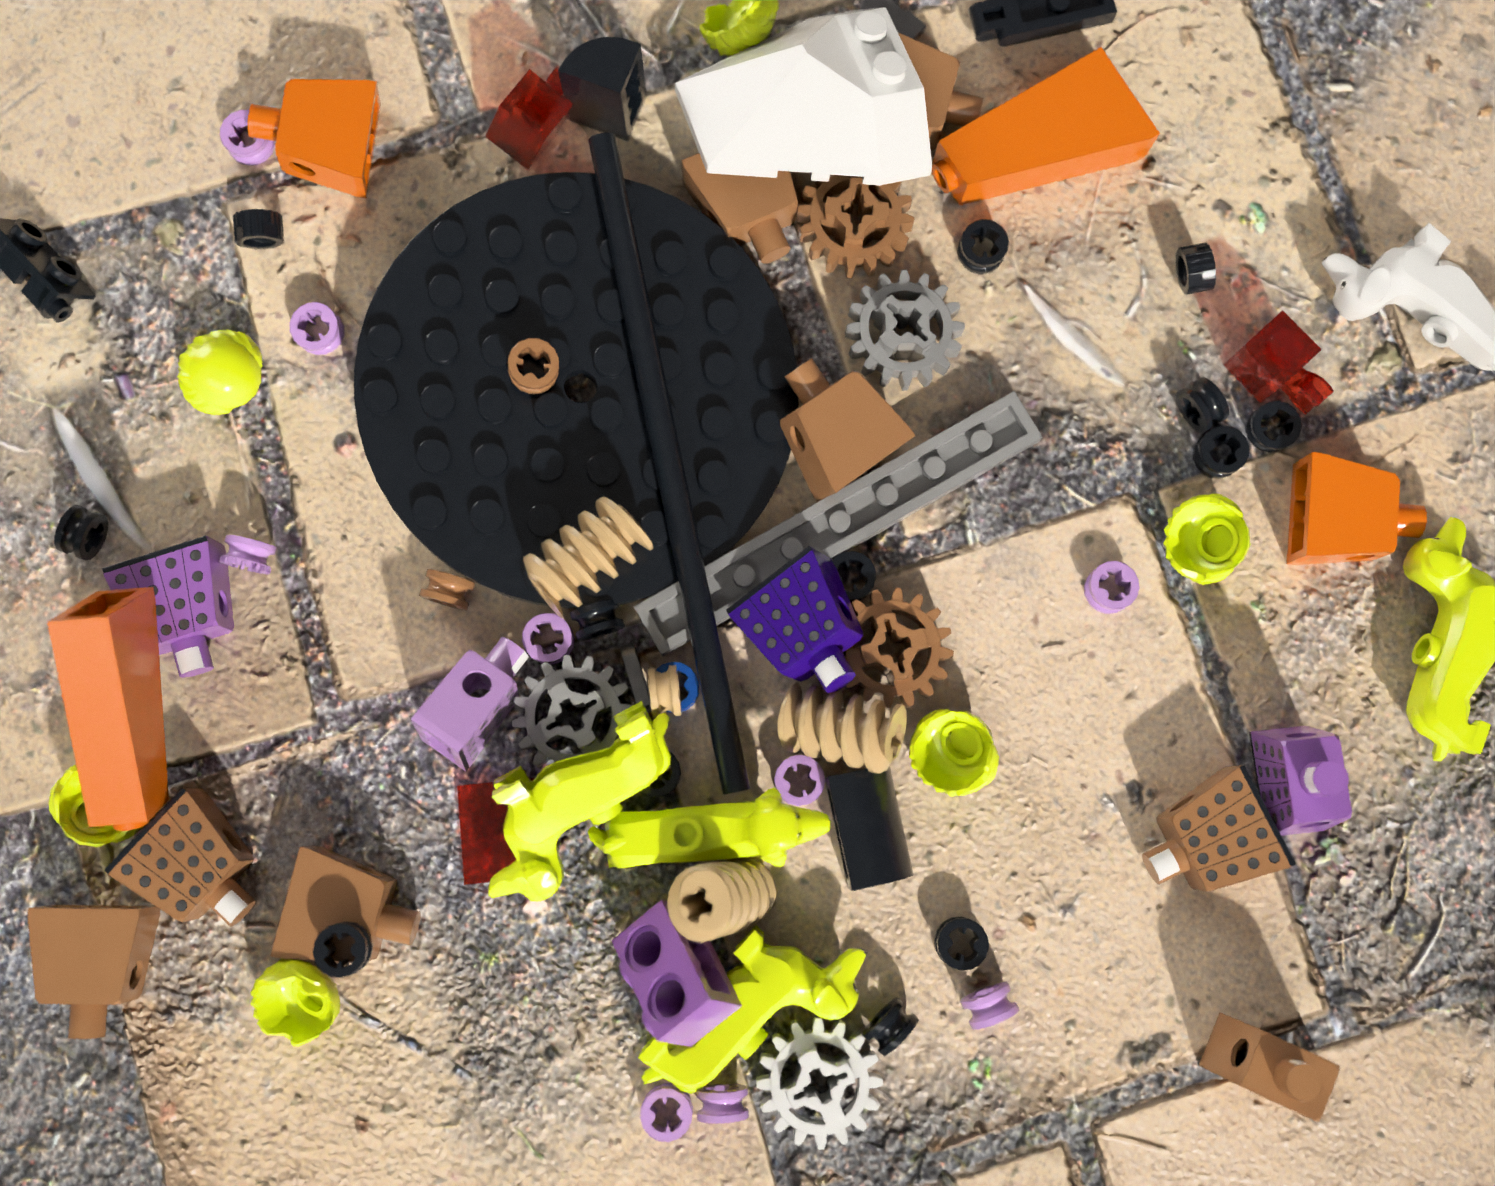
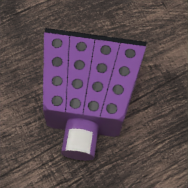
M208 536L199 537L102 568L110 590L154 588L159 655L173 652L179 677L181 678L200 675L214 669L207 640L229 634L234 629L228 565L219 562L220 556L227 554L225 545Z
M1310 726L1249 732L1258 792L1281 836L1324 831L1351 818L1352 808L1348 790L1349 776L1344 766L1341 741L1337 734Z

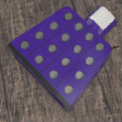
M811 546L805 548L726 609L729 617L782 675L802 682L815 674L827 693L842 689L854 679L855 672L842 653L861 640L863 631L834 563L829 557Z

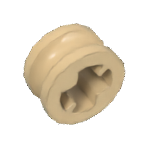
M670 665L668 670L663 673L658 672L655 667L648 668V685L653 719L665 711H671L674 716H682L677 666Z

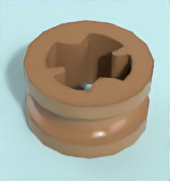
M527 338L518 342L512 348L508 357L510 379L520 391L528 394H540L548 391L555 384L559 374V358L555 349L548 342L539 338ZM528 354L534 360L544 357L549 363L543 366V372L546 375L539 379L533 373L523 376L518 370L524 368V361L521 358Z
M427 569L425 576L429 579V585L427 588L420 590L419 596L441 605L459 610H468L469 603L466 602L465 595L468 591H474L475 583L446 572Z

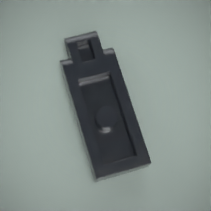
M986 0L970 6L968 13L977 41L983 42L997 39L999 46L1006 47L1113 23L1117 14V8L1114 0Z

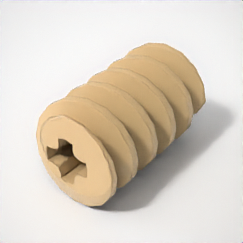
M601 497L596 501V510L599 518L588 511H583L578 515L581 532L569 525L559 529L564 547L550 539L541 543L546 561L531 553L523 557L529 580L545 602L561 619H564V615L559 601L563 598L577 607L583 604L578 586L582 584L595 593L601 590L595 574L597 571L601 570L614 579L619 576L613 560L615 557L619 556L632 565L637 562L631 546L634 542H637L649 551L653 549L652 541L636 519L623 506L616 504L606 497Z
M796 682L787 691L778 716L780 744L788 752L798 753L802 750L808 757L819 758L823 755L826 761L839 763L844 760L849 767L861 768L865 765L869 772L881 774L888 769L901 750L906 730V706L897 704L893 708L890 717L885 718L886 707L882 700L875 699L868 713H864L865 702L863 696L854 694L845 709L842 691L830 693L824 704L822 687L812 685L804 699H802L801 686Z
M734 858L692 866L680 873L669 889L667 908L670 921L678 933L688 940L696 942L713 940L755 927L776 905L777 889L774 878L769 870L754 858Z

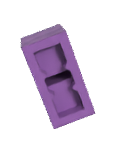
M660 900L612 940V944L621 961L619 964L621 975L633 988L643 1010L641 1015L642 1021L648 1032L657 1041L691 1047L742 1007L710 940L706 942L691 941L678 933L670 921L667 901Z

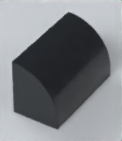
M601 37L587 41L569 53L558 69L569 120L603 133H613L615 137L628 141L647 96L641 44L619 37Z
M890 766L881 774L863 769L826 777L825 784L848 889L856 891L913 876Z

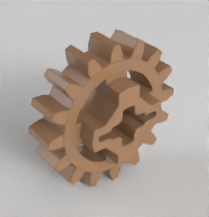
M834 175L832 177L829 176L828 182L815 181L817 188L805 186L802 195V201L805 205L798 206L797 221L804 224L799 228V241H813L809 248L808 257L811 260H815L824 255L827 258L825 271L831 273L838 264L845 266V274L848 279H852L856 267L862 266L868 277L874 276L877 261L890 268L894 264L896 257L894 250L905 251L909 240L905 233L911 232L914 223V216L905 214L910 210L912 203L911 195L897 196L902 181L884 185L862 184V177ZM844 191L838 197H832L834 194ZM854 204L858 206L857 215H859L861 223L858 224L856 234L852 233L853 223H851L850 217ZM828 236H832L838 242V244L832 241ZM881 240L875 245L863 249L870 241Z
M895 588L890 600L884 601L882 594L876 589L870 594L871 606L866 607L857 599L852 602L851 605L860 626L871 619L873 636L868 644L862 645L859 648H855L854 644L844 652V657L855 672L854 679L844 688L848 690L856 685H860L864 689L861 696H863L865 704L874 695L881 696V700L885 703V710L891 708L894 697H899L901 703L906 708L914 705V691L917 690L925 698L934 694L933 688L928 682L930 678L938 681H943L947 678L948 673L938 666L939 661L951 659L954 651L941 647L940 641L952 632L950 628L942 627L937 629L933 622L941 613L938 607L927 613L920 609L923 595L918 593L910 603L903 601L902 589ZM895 614L908 617L920 628L911 630L898 623ZM885 633L887 636H890L893 643L898 644L902 642L905 650L897 657L898 665L894 663L890 655L881 656L878 651L886 642ZM928 649L925 667L920 675L913 680L912 675L914 673L911 663L917 653ZM870 667L878 670L887 676L891 686L874 681L863 670Z

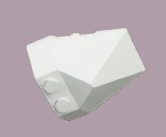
M886 7L861 9L809 18L761 41L757 45L740 51L675 83L676 95L707 173L777 178L778 171L811 173V181L825 182L829 181L830 174L862 177V184L884 185L930 176L932 161L924 87Z

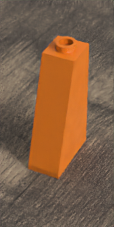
M1099 47L939 140L932 160V174L939 188L946 194L951 192L959 206L1139 161L1148 154L1160 132L1103 48Z
M153 587L97 591L52 618L47 624L89 827L113 825L114 830L128 831L148 824L150 819L169 800L156 599Z

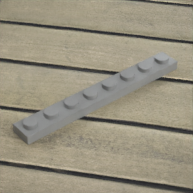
M1015 391L845 486L837 493L822 499L706 565L705 571L716 624L719 625L730 619L726 609L808 546L833 560L837 555L849 551L1038 443L1042 435ZM679 581L634 606L662 657L691 641Z

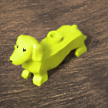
M1450 517L1434 538H1425L1416 542L1407 552L1403 562L1404 574L1409 580L1414 581L1433 595L1438 606L1437 618L1431 633L1423 635L1417 641L1412 651V662L1418 665L1406 705V716L1412 727L1419 734L1427 737L1434 743L1432 750L1433 761H1442L1447 753L1460 754L1461 751H1464L1468 754H1481L1491 724L1482 720H1475L1470 724L1468 723V717L1471 710L1470 698L1495 662V581L1489 574L1473 568L1472 563L1468 559L1461 557L1466 537V526L1463 521L1454 517Z
M640 701L614 715V720L618 725L615 731L619 738L614 741L610 748L558 760L545 766L533 781L528 778L522 766L494 779L493 786L495 790L492 791L493 799L497 804L508 805L503 833L516 860L490 879L488 895L491 898L520 893L530 901L538 902L554 895L564 878V866L557 847L560 835L590 819L593 825H600L613 819L623 809L620 802L648 787L670 766L671 755L664 739L670 717L665 712L659 714L652 722L643 702Z
M771 788L755 799V801L680 807L659 811L620 812L613 819L605 822V831L593 826L587 832L590 840L603 853L607 854L609 868H628L655 863L696 862L760 856V859L773 866L782 867L786 861L787 850L826 834L830 830L831 822L829 816L820 811L783 803L779 790Z
M756 925L735 947L734 954L743 964L735 966L726 973L742 1007L691 1047L659 1042L655 1037H652L644 1045L642 1052L638 1056L643 1063L651 1067L645 1070L641 1077L644 1084L665 1079L682 1092L691 1094L701 1090L720 1073L737 1053L746 1060L759 1048L769 1034L762 1026L783 1006L798 1005L829 1021L841 1019L854 1009L858 1001L859 992L854 979L867 955L866 951L860 948H849L840 954L832 964L825 968H820L805 953L794 946H770L764 943V931Z

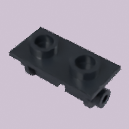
M0 218V269L14 284H22L27 276L31 275V278L21 292L44 318L53 319L55 322L65 321L73 313V308L70 304L74 299H95L96 295L82 281V274L79 269L71 262L59 256L47 243V236L41 228L25 219L11 220Z

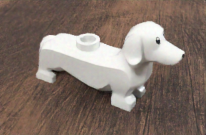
M1430 223L1416 234L1414 240L1411 238L1403 247H1394L1386 251L1369 269L1341 253H1334L1325 257L1322 261L1323 267L1336 285L1332 300L1333 304L1339 311V314L1346 320L1355 321L1377 313L1386 305L1396 304L1423 325L1421 329L1422 335L1429 343L1437 347L1451 348L1475 368L1495 371V307L1468 273L1459 265L1440 259L1443 251L1451 241Z

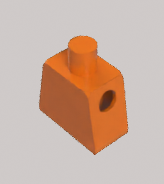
M290 79L285 84L281 109L251 104L247 124L248 135L252 138L276 141L275 153L281 170L285 173L356 197L367 198L381 106L377 81Z
M1311 452L1295 462L1292 467L1287 564L1306 565L1370 561L1394 553L1397 547V536L1420 538L1423 535L1427 524L1426 508L1422 505L1399 503L1400 479L1395 473L1328 454Z

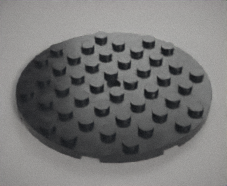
M560 172L528 176L482 190L455 204L421 230L393 261L377 287L366 312L358 339L354 366V402L357 425L366 458L379 487L394 512L408 530L434 556L454 571L509 598L543 606L549 605L529 580L523 557L531 553L546 561L541 543L550 539L564 547L559 529L569 525L581 532L578 515L583 511H588L599 518L596 510V501L601 497H606L616 504L623 506L636 519L652 541L653 549L649 551L637 542H634L631 546L637 562L632 565L617 556L613 560L619 574L618 577L614 579L601 570L595 573L601 588L599 592L595 593L582 584L577 588L583 603L580 607L608 599H613L614 604L624 605L657 594L679 580L595 173ZM624 178L704 566L724 556L749 531L766 508L780 482L791 451L780 426V420L797 409L799 405L797 395L785 379L786 375L797 368L794 347L777 299L761 271L747 253L731 237H728L720 226L682 200L649 185ZM527 338H539L548 342L555 349L559 358V374L555 384L548 391L540 394H528L520 391L512 383L508 373V357L512 348L518 342ZM528 354L521 358L524 361V368L518 370L523 376L533 373L539 379L546 375L543 372V366L549 363L544 357L534 360ZM578 374H584L585 377L592 380L596 387L594 397L582 403L571 400L564 390L565 383L570 378L578 376ZM564 598L559 601L561 608H580Z

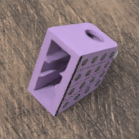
M506 637L500 638L485 659L476 652L468 650L411 718L420 739L467 772L515 705L514 699L519 697L517 682L513 677L528 659V654ZM479 689L489 691L482 697L471 696L473 692Z

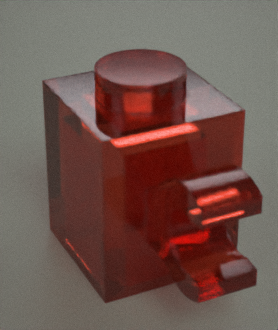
M559 66L552 71L545 81L529 69L499 105L485 135L487 139L528 171L556 137L574 105L564 97L558 73Z
M1283 310L1223 364L1260 403L1281 388L1290 398L1291 402L1305 415L1314 407L1319 406L1334 392L1325 379L1303 368L1322 349Z

